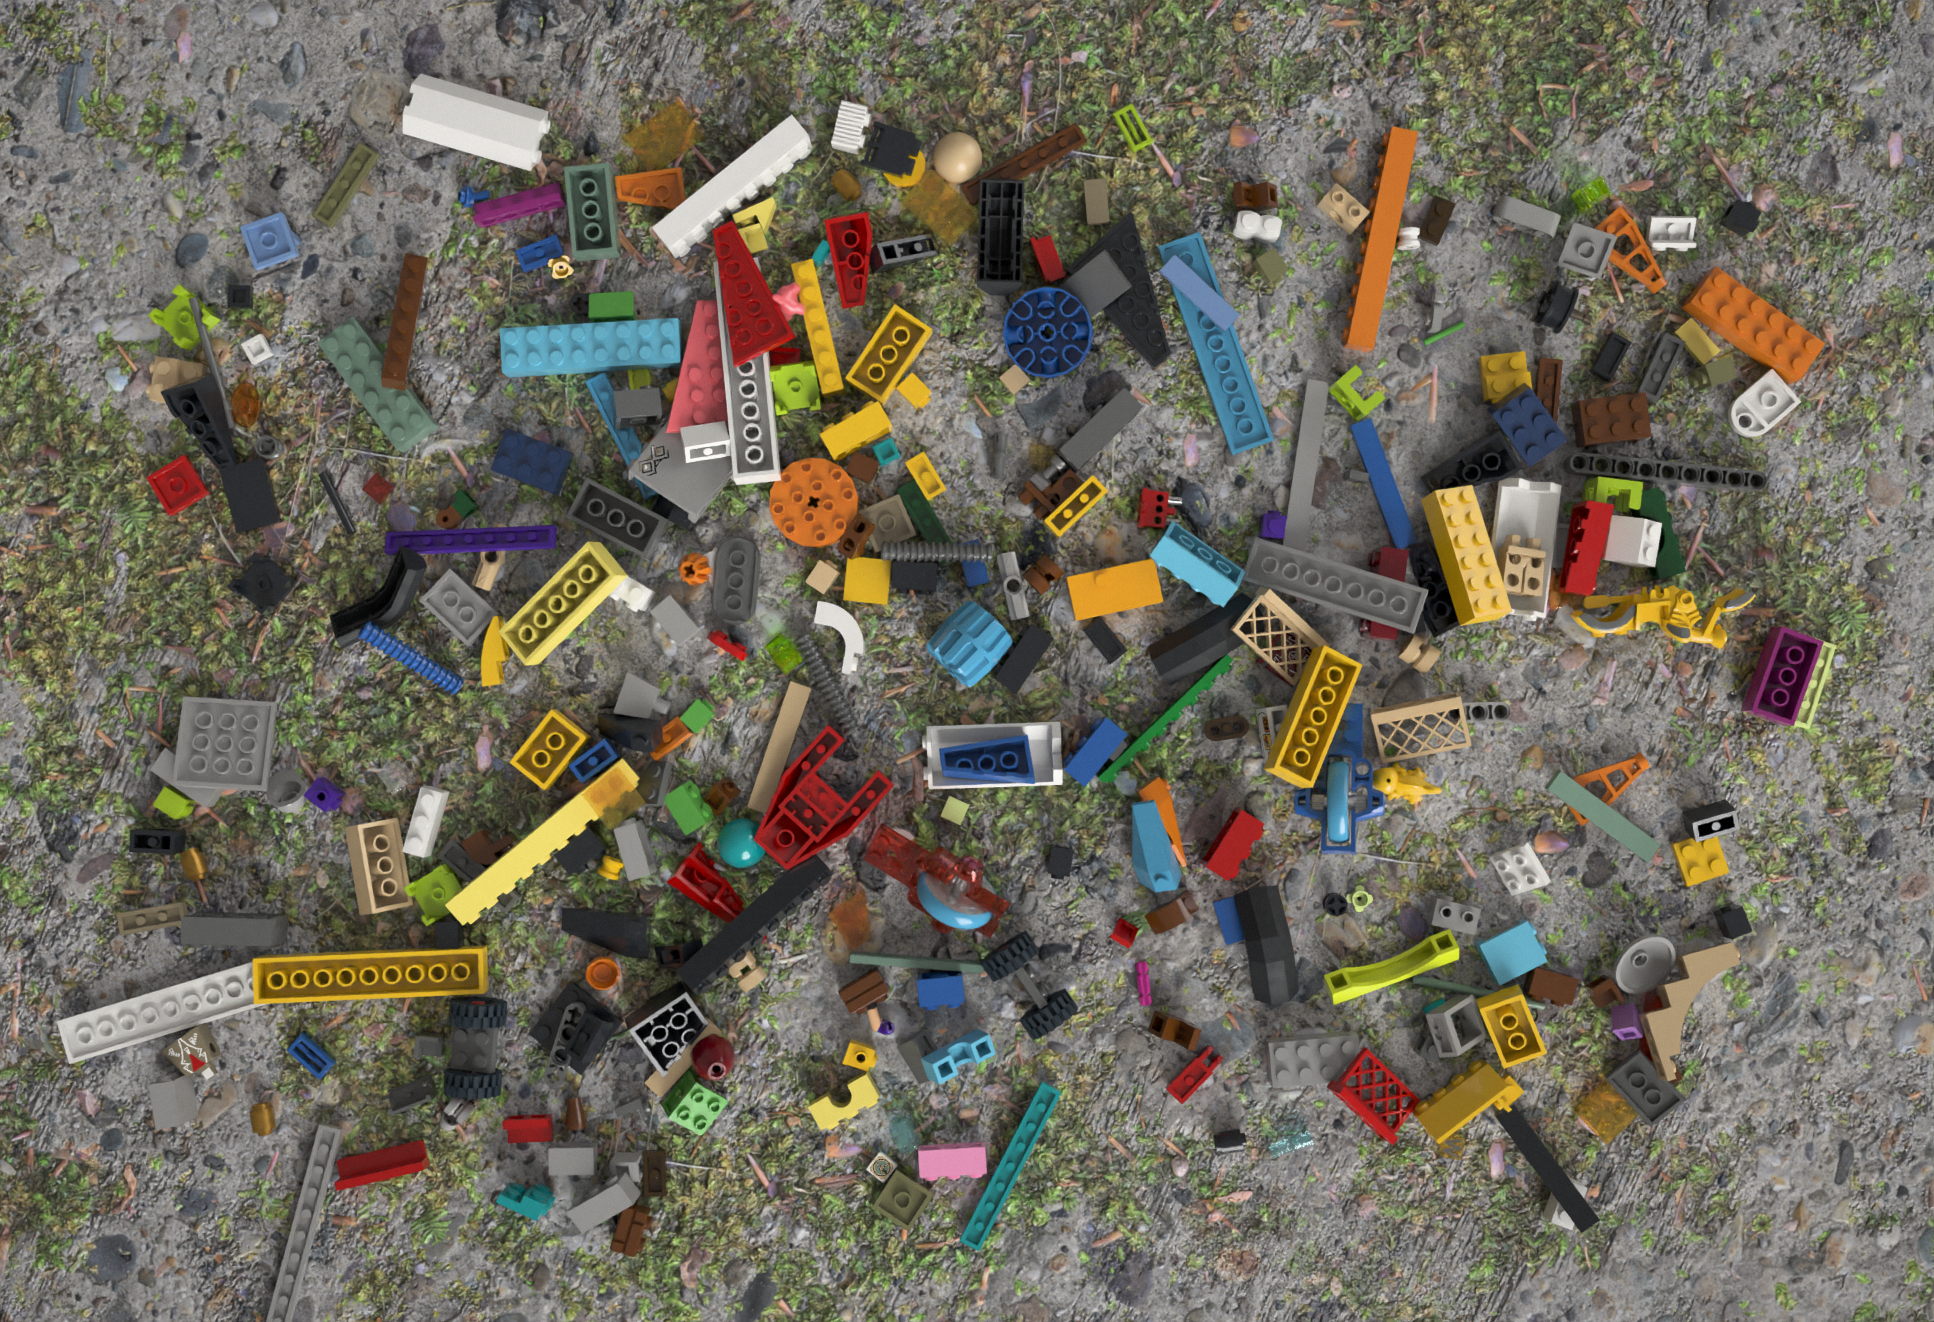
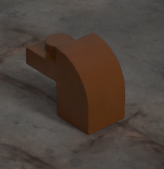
M1242 181L1233 183L1232 199L1235 203L1236 211L1256 212L1278 208L1276 185L1269 182L1249 185Z
M486 829L465 839L461 844L472 860L480 864L489 865L501 857L499 852L502 854L506 853L513 847L512 844L518 840L514 833L493 843Z
M1186 890L1171 901L1158 905L1144 916L1154 934L1157 935L1187 921L1199 908L1189 890Z
M1157 1010L1154 1011L1148 1028V1032L1155 1036L1175 1042L1192 1051L1195 1050L1202 1031L1187 1020Z

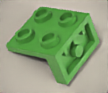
M687 1070L662 1102L661 1106L669 1119L702 1136L727 1105L728 1100L702 1085L696 1074Z

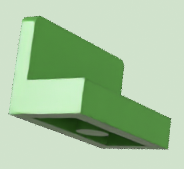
M632 291L589 294L590 322L637 320L634 310V293Z

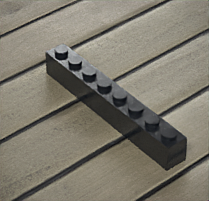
M817 854L793 866L676 972L698 996L701 993H706L712 987V983L718 978L724 977L732 965L742 961L752 947L760 945L763 938L769 932L775 931L783 919L793 915L803 901L806 902L811 899L814 892L820 886H825L833 875L832 871Z

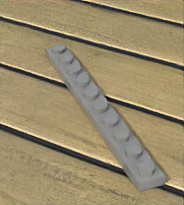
M323 1122L319 1124L266 1322H292L342 1136V1127Z

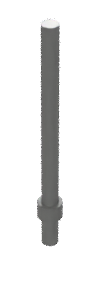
M198 297L190 298L188 300L210 374L221 393L229 429L236 428L231 412L233 407L226 395L206 324L202 322L203 314Z

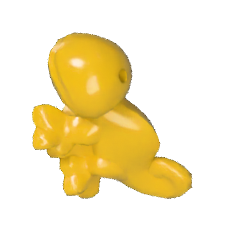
M1396 762L1392 767L1380 768L1373 772V786L1387 794L1389 801L1394 797L1399 799L1402 796L1412 805L1416 801H1421V795L1441 793L1440 787L1424 780L1427 775L1419 767L1406 771L1405 767H1400L1399 763Z

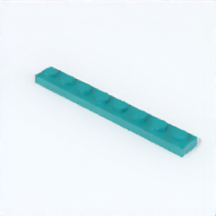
M1041 1081L959 1239L960 1242L980 1251L1062 1093L1061 1090Z

